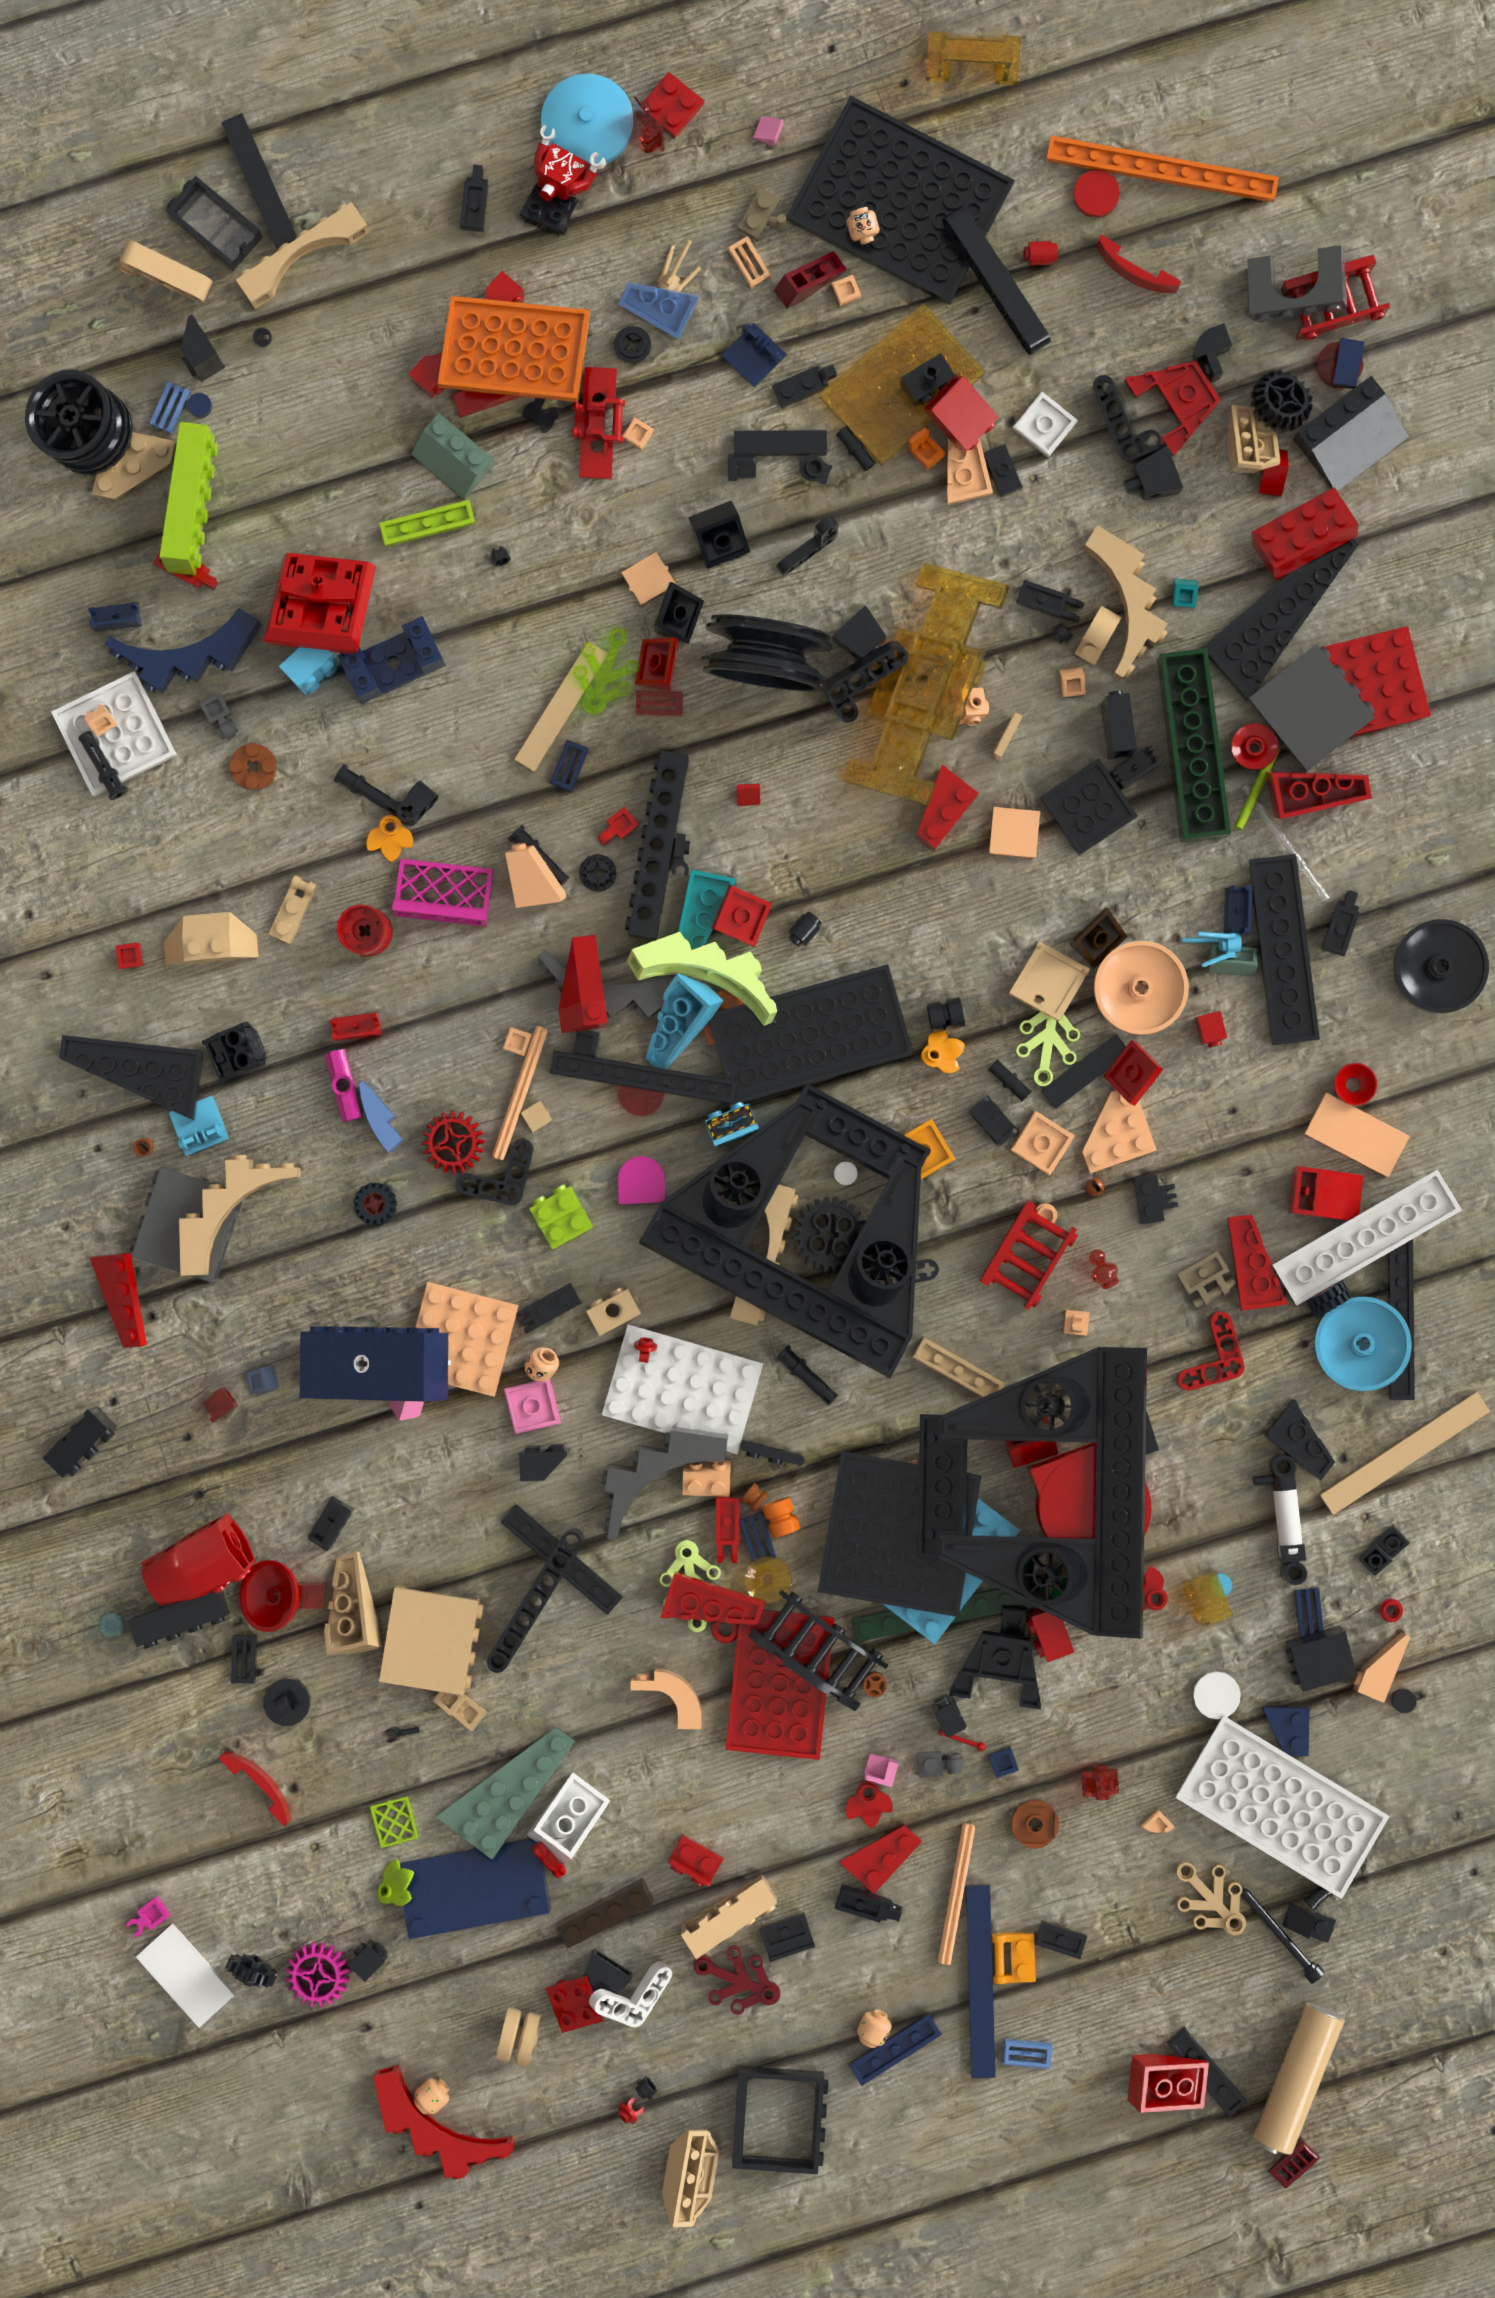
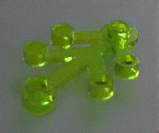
M614 628L610 631L608 635L610 646L602 668L596 658V649L593 644L585 643L581 648V654L586 657L597 680L593 690L586 677L588 673L587 668L583 665H578L573 670L574 677L579 680L585 693L582 702L583 708L589 714L597 715L605 709L607 702L620 696H627L631 692V685L624 681L616 689L603 693L606 684L628 674L633 675L639 670V663L636 660H629L624 666L611 671L619 647L623 646L627 641V633L622 628ZM620 633L622 640L616 641L614 634ZM587 646L591 647L592 654H586L584 648ZM629 663H634L636 665L635 671H630L628 669ZM582 668L585 672L584 676H578L576 670ZM621 685H626L628 687L627 693H622L620 691ZM591 699H597L599 705L597 707L591 706Z

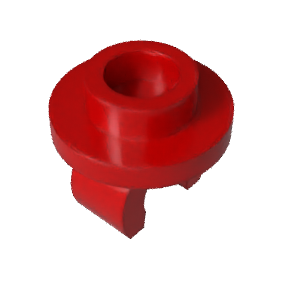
M643 1337L634 1342V1348L640 1351L639 1362L648 1363L650 1352L657 1350L658 1345L653 1342V1339Z
M635 2097L629 2098L625 2104L620 2103L618 2105V2116L626 2124H635L637 2122L636 2116L641 2115L644 2111L643 2107H639L636 2111L632 2109L633 2102L637 2100Z

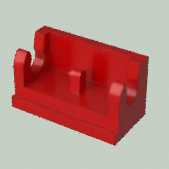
M379 1012L338 1017L330 1020L333 1031L331 1037L335 1042L382 1036Z

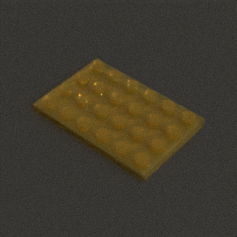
M923 303L820 395V399L845 426H848L858 441H862L864 448L882 466L908 443L909 438L914 432L922 430L933 421L923 410L925 406L920 404L914 407L900 385L902 376L942 353L954 374L964 376L971 385H974L983 377L986 371Z

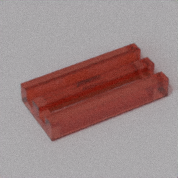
M636 690V715L682 716L683 692ZM641 697L678 698V701L641 700ZM641 705L678 706V710L641 709Z

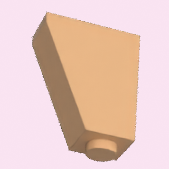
M525 843L514 844L505 853L516 908L556 903L566 898L565 891L534 845L526 846Z

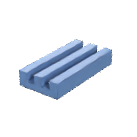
M168 381L149 424L173 434L191 392ZM174 390V391H173V394H172V396H171V398H170V400H169V403H168V405H167V407H166V409H165V412H164V414H163V416H162V418H161V421H160V423H158L159 418H160V416H161V414H162V412H163V409H164V407H165V405H166V403H167V400H168V398H169V396H170V394H171V391ZM179 393H181L182 396L180 398V401L176 407V410L172 416V419L168 427H166L165 424L168 420V417L174 407V404Z
M1004 2038L1002 2063L1003 2065L1050 2069L1052 2043ZM1014 2046L1024 2048L1046 2049L1047 2052L1009 2049V2047ZM1009 2055L1046 2058V2062L1009 2058Z

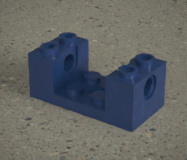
M423 616L402 625L403 633L364 651L359 647L358 652L354 655L344 653L337 655L361 704L446 666ZM396 657L400 660L398 668H388L387 663L390 658Z

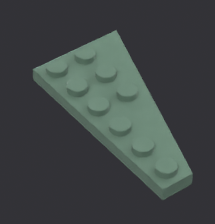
M555 1727L437 1815L436 1818L489 1858L494 1859L576 1741L561 1729Z

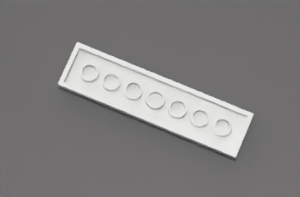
M1437 1169L1272 1266L1297 1306L1459 1213L1462 1209Z

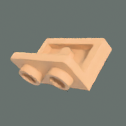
M703 1461L685 1464L683 1466L682 1495L730 1497L731 1461Z

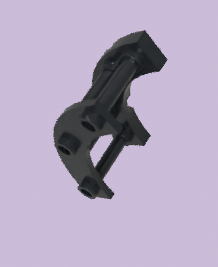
M781 1590L778 1594L787 1600L784 1607L767 1630L761 1633L753 1629L748 1637L768 1653H773L781 1660L785 1659L783 1661L785 1666L827 1695L830 1693L837 1697L838 1702L856 1711L861 1705L854 1698L856 1690L875 1664L885 1669L888 1667V1664L882 1660L884 1656L876 1649L868 1650L846 1636V1630L838 1624L834 1623L832 1626L803 1605L801 1603L803 1598L795 1592L791 1591L788 1594ZM796 1607L807 1615L808 1618L789 1645L781 1648L774 1642V1636ZM815 1623L829 1631L830 1634L811 1661L806 1662L804 1665L795 1658V1651ZM837 1639H840L849 1645L851 1649L831 1677L828 1676L825 1679L817 1674V1667ZM861 1653L868 1659L848 1687L845 1686L843 1689L838 1687V1682L857 1655Z

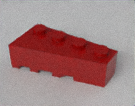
M1266 771L1273 814L1278 819L1372 799L1368 775L1359 773Z

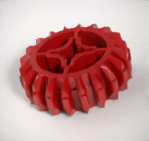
M450 1111V1118H447L446 1113L443 1112L441 1113L442 1121L437 1117H433L436 1125L433 1126L429 1123L426 1125L432 1131L431 1133L423 1132L422 1134L425 1137H429V1141L421 1142L423 1146L429 1145V1149L424 1150L423 1154H432L427 1161L431 1163L436 1160L435 1169H439L441 1165H444L443 1173H447L449 1167H451L452 1174L457 1173V1167L464 1173L466 1172L465 1164L470 1168L474 1167L470 1161L472 1158L475 1161H480V1158L475 1155L476 1152L484 1153V1149L478 1148V1144H485V1140L478 1139V1136L483 1135L484 1132L482 1130L475 1131L480 1125L478 1122L470 1125L473 1119L472 1116H468L464 1121L463 1112L459 1113L458 1118H456L455 1111ZM451 1123L464 1125L470 1133L456 1135ZM444 1127L445 1139L435 1145V1137L438 1131ZM451 1135L454 1136V1139H460L456 1143V1150L452 1149V1146H444L451 1141ZM472 1140L469 1154L462 1158L461 1148L463 1144ZM450 1150L456 1162L443 1160L437 1152Z

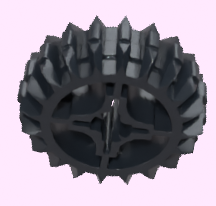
M1281 369L1276 371V373L1271 371L1267 375L1262 376L1254 385L1250 396L1253 399L1250 406L1255 407L1253 414L1260 416L1258 422H1266L1265 428L1271 425L1274 432L1279 428L1282 433L1287 430L1292 432L1296 428L1301 427L1309 418L1313 407L1311 404L1313 397L1308 395L1310 388L1304 387L1305 381L1300 382L1297 380L1298 375L1292 377L1290 371L1284 374Z

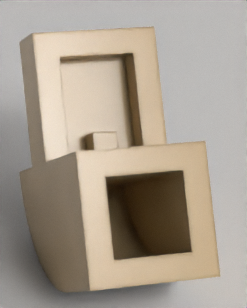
M1101 606L1078 646L1075 655L1095 665L1122 617Z

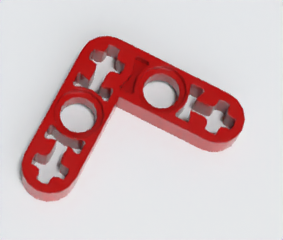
M1217 1311L1209 1319L1219 1360L1180 1371L1177 1375V1384L1180 1388L1194 1390L1234 1379L1243 1374L1245 1369L1232 1319L1226 1312ZM1220 1315L1221 1318H1226V1323L1223 1324L1224 1331L1230 1330V1334H1222L1218 1337L1217 1332L1222 1331L1219 1325H1215L1214 1321H1217V1316ZM1224 1338H1230L1233 1342V1347L1230 1351H1224L1220 1346ZM1230 1361H1233L1234 1364H1239L1235 1374L1232 1371L1223 1372L1225 1377H1222V1371L1218 1364L1222 1363V1368L1229 1367ZM1208 1367H1214L1217 1371V1376L1213 1380H1207L1204 1376V1371ZM1199 1369V1376L1203 1383L1199 1384V1379L1192 1380L1190 1386L1187 1383H1182L1186 1373L1189 1376L1198 1375L1196 1370Z

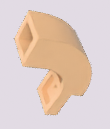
M655 1668L654 1678H650V1674H636V1678H631V1690L660 1691L672 1698L678 1711V1729L702 1728V1710L699 1698L693 1687L683 1677L669 1670Z

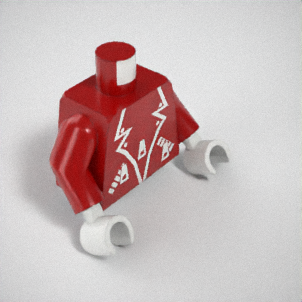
M546 125L542 126L540 130L542 142L538 143L534 156V172L538 176L537 185L542 188L539 192L540 197L545 201H551L555 195L562 200H567L571 195L575 196L587 191L597 175V169L605 167V158L603 157L600 163L595 164L599 154L597 152L593 153L590 156L592 164L590 167V163L554 143H551L549 146V141L555 137V131L552 129L550 136H544Z

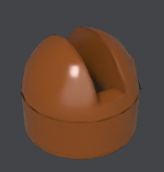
M140 1138L134 1143V1152L140 1157H146L153 1152L154 1143L149 1138ZM141 1142L146 1144L149 1147V1149L142 1145Z
M1091 1178L1085 1185L1086 1192L1093 1197L1101 1195L1105 1189L1103 1181L1099 1178ZM1093 1181L1100 1188L1099 1192L1091 1185Z

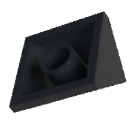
M669 582L654 624L655 633L668 638L675 637L678 641L689 644L704 600L677 584Z

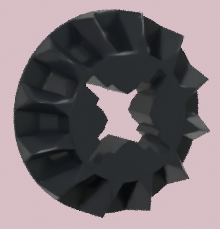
M628 326L620 330L616 335L614 349L617 356L624 362L635 364L636 362L643 361L649 355L651 340L647 332L642 328ZM627 338L633 343L639 342L637 344V352L632 348L626 349L629 346Z
M600 854L588 856L581 863L579 876L583 885L589 890L597 892L610 888L615 882L617 875L614 862L609 857ZM597 863H599L602 871L608 872L600 875L599 882H597L595 875L588 873L595 870Z

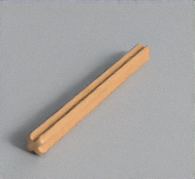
M536 1026L492 1153V1157L498 1160L505 1159L548 1030L544 1027Z
M969 1823L962 1824L939 1950L938 1962L944 1965L951 1964L974 1838L975 1826Z

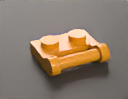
M1034 1932L992 1934L995 1959L993 1983L1036 1982ZM1010 1942L1011 1973H1004L1003 1943Z

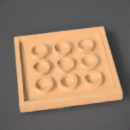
M427 1282L415 1328H439V1333H449L448 1360H451V1365H448V1385L496 1396L519 1305Z

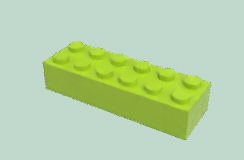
M180 422L160 550V558L167 572L196 575V569L201 566L202 557L199 554V550L205 541V532L202 531L203 523L208 521L206 503L211 500L212 492L209 483L215 474V466L212 463L213 457H217L218 443L215 442L214 434L211 433L208 425Z

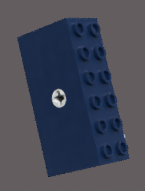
M351 1326L310 1327V1331H300V1398L418 1402L448 1400V1365H451V1360H448L449 1333H439V1328Z

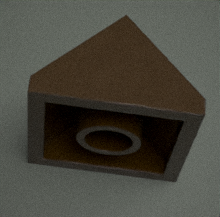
M1105 907L1069 944L1095 969L1128 936L1111 911Z

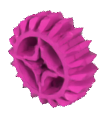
M312 1942L311 1950L306 1944L303 1945L302 1952L296 1950L294 1952L296 1958L291 1957L288 1962L292 1966H288L285 1970L288 1974H291L285 1978V1981L293 1982L288 1987V1991L296 1990L293 1998L297 1999L299 1996H302L301 2004L304 2005L309 2000V2005L312 2008L316 2001H318L319 2007L322 2008L325 2001L331 2005L333 1997L337 2000L340 1999L341 1994L339 1991L345 1992L347 1989L343 1983H348L350 1977L344 1975L349 1973L350 1968L342 1967L347 1963V1959H339L342 1954L340 1950L336 1954L332 1952L335 1947L334 1945H331L328 1950L325 1949V1942H322L319 1948L316 1942ZM317 1957L314 1966L300 1967L301 1963L306 1959ZM325 1959L332 1964L336 1973H333V1970H329L325 1966ZM319 1966L318 1971L321 1972L320 1975L322 1974V1976L316 1983L317 1978L313 1974ZM300 1976L310 1983V1990L304 1986ZM335 1982L331 1989L318 1992L322 1983Z

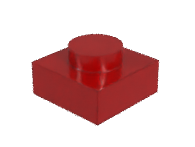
M139 942L115 946L118 969L143 967L141 944Z

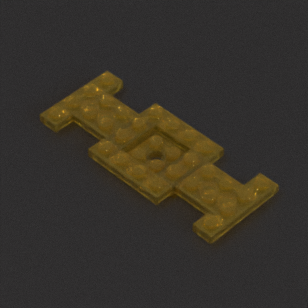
M923 563L916 586L935 592L921 631L917 630L914 632L903 628L898 629L894 641L899 642L908 651V661L904 666L879 680L867 712L869 717L885 721V728L872 763L850 758L842 780L856 786L929 806L936 784L932 781L916 777L932 735L953 741L985 656L983 650L965 645L980 604L1002 609L1010 587L1004 583ZM897 651L894 652V658L898 656ZM928 676V682L924 686H918L919 678Z

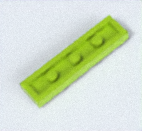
M470 500L380 522L379 524L386 547L475 525L476 522Z

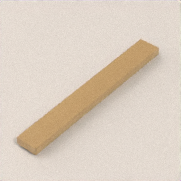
M1475 1391L1320 1493L1319 1496L1331 1514H1336L1489 1413L1490 1410L1478 1392Z

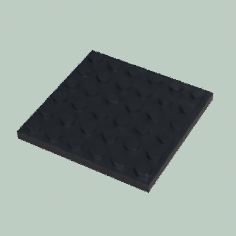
M841 1451L818 1592L959 1617L966 1572L940 1559L917 1558L919 1464ZM967 1473L966 1535H972L982 1477V1475Z

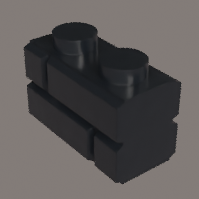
M947 1694L936 1698L932 1708L945 1737H950L965 1730L967 1725L954 1698L948 1697Z

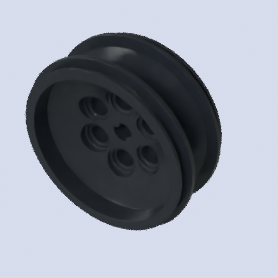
M732 614L711 616L712 622L706 624V630L731 641L725 650L701 657L700 662L707 665L703 667V671L707 674L744 684L801 692L821 691L822 686L818 684H825L827 682V677L821 675L818 670L807 664L804 657L805 653L832 650L833 645L827 642L830 640V635L825 632L785 621Z

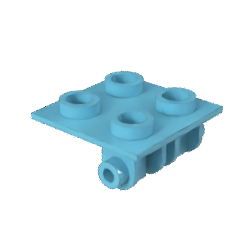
M213 1095L197 1101L195 1121L174 1111L169 1112L179 1138V1147L183 1149L185 1156L229 1140Z

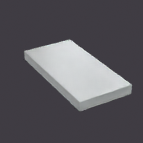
M173 1923L136 1956L141 1964L199 2028L236 1994Z

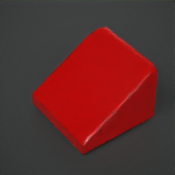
M759 783L738 784L736 786L738 806L760 805Z

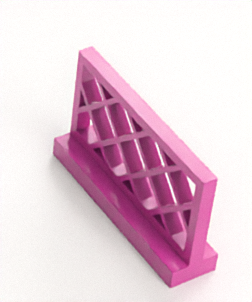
M400 859L395 900L392 906L394 917L487 927L494 871L488 868ZM405 866L415 867L419 873L408 880L404 875ZM431 869H438L442 876L432 883L425 874ZM455 871L462 872L466 878L455 886L449 876ZM478 874L488 875L487 883L480 888L472 881ZM423 876L429 886L419 893L412 884ZM446 879L453 888L444 895H441L435 886ZM470 882L476 891L465 898L459 891V888ZM409 886L416 894L410 900L400 899L401 892ZM433 889L440 898L433 903H428L422 896ZM455 891L463 900L456 906L450 905L446 901V898ZM479 894L484 900L483 909L473 908L468 901Z

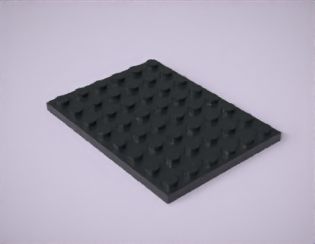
M850 95L788 212L786 221L950 305L970 266L945 230L942 219L959 207L964 206L986 237L1015 180ZM867 207L868 210L875 212L880 231L877 235L873 236V242L861 245L860 241H853L851 239L846 220L850 217V212Z

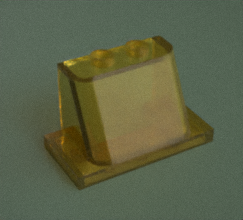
M929 31L926 81L949 82L950 61L996 63L995 84L1018 85L1021 36Z

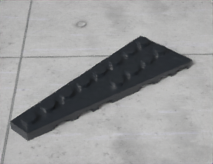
M1354 538L1290 572L1203 647L1207 648L1209 659L1246 701L1255 692L1359 544Z

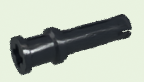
M87 731L81 734L78 739L98 771V780L107 789L109 799L116 800L124 796L128 792V788L123 786L120 781L117 769L110 766L92 732Z
M343 764L334 778L335 783L340 782L351 789V793H359L393 816L397 815V807L400 802L372 786L366 781L365 776L362 774L360 776L349 770L346 764Z
M523 825L516 829L508 838L510 842L513 841L515 844L525 843L526 846L534 845L561 886L570 878L539 847V841L537 839L534 840L525 831Z
M789 1344L775 1358L777 1362L780 1361L790 1370L789 1374L801 1379L827 1405H830L838 1396L806 1365L807 1362H805L804 1358H799L791 1350Z

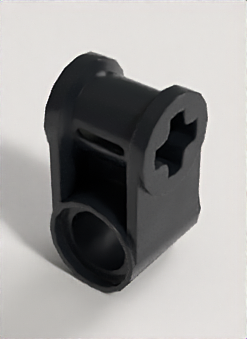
M418 781L397 807V816L401 823L405 826L417 824L423 815L435 804L439 795L422 781ZM405 811H407V812H410V811H411V812L413 813V816L410 817V816L407 815V816L405 817L404 812H405Z

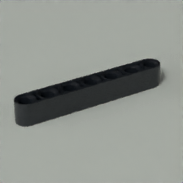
M961 206L944 217L942 223L945 230L1024 350L1029 355H1032L1049 344L1051 338L969 211L964 206Z
M570 1528L563 1534L487 1659V1666L492 1672L500 1673L507 1668L584 1542V1535L579 1529ZM567 1536H576L578 1538V1545L572 1546L568 1544ZM556 1555L564 1556L566 1564L563 1566L557 1565L554 1557ZM542 1576H551L554 1584L551 1586L545 1585L542 1581ZM530 1596H539L541 1604L533 1605L530 1602ZM525 1615L529 1619V1624L521 1625L518 1622V1616ZM507 1635L514 1636L517 1644L509 1645L505 1637ZM493 1656H502L504 1664L497 1665L493 1660Z

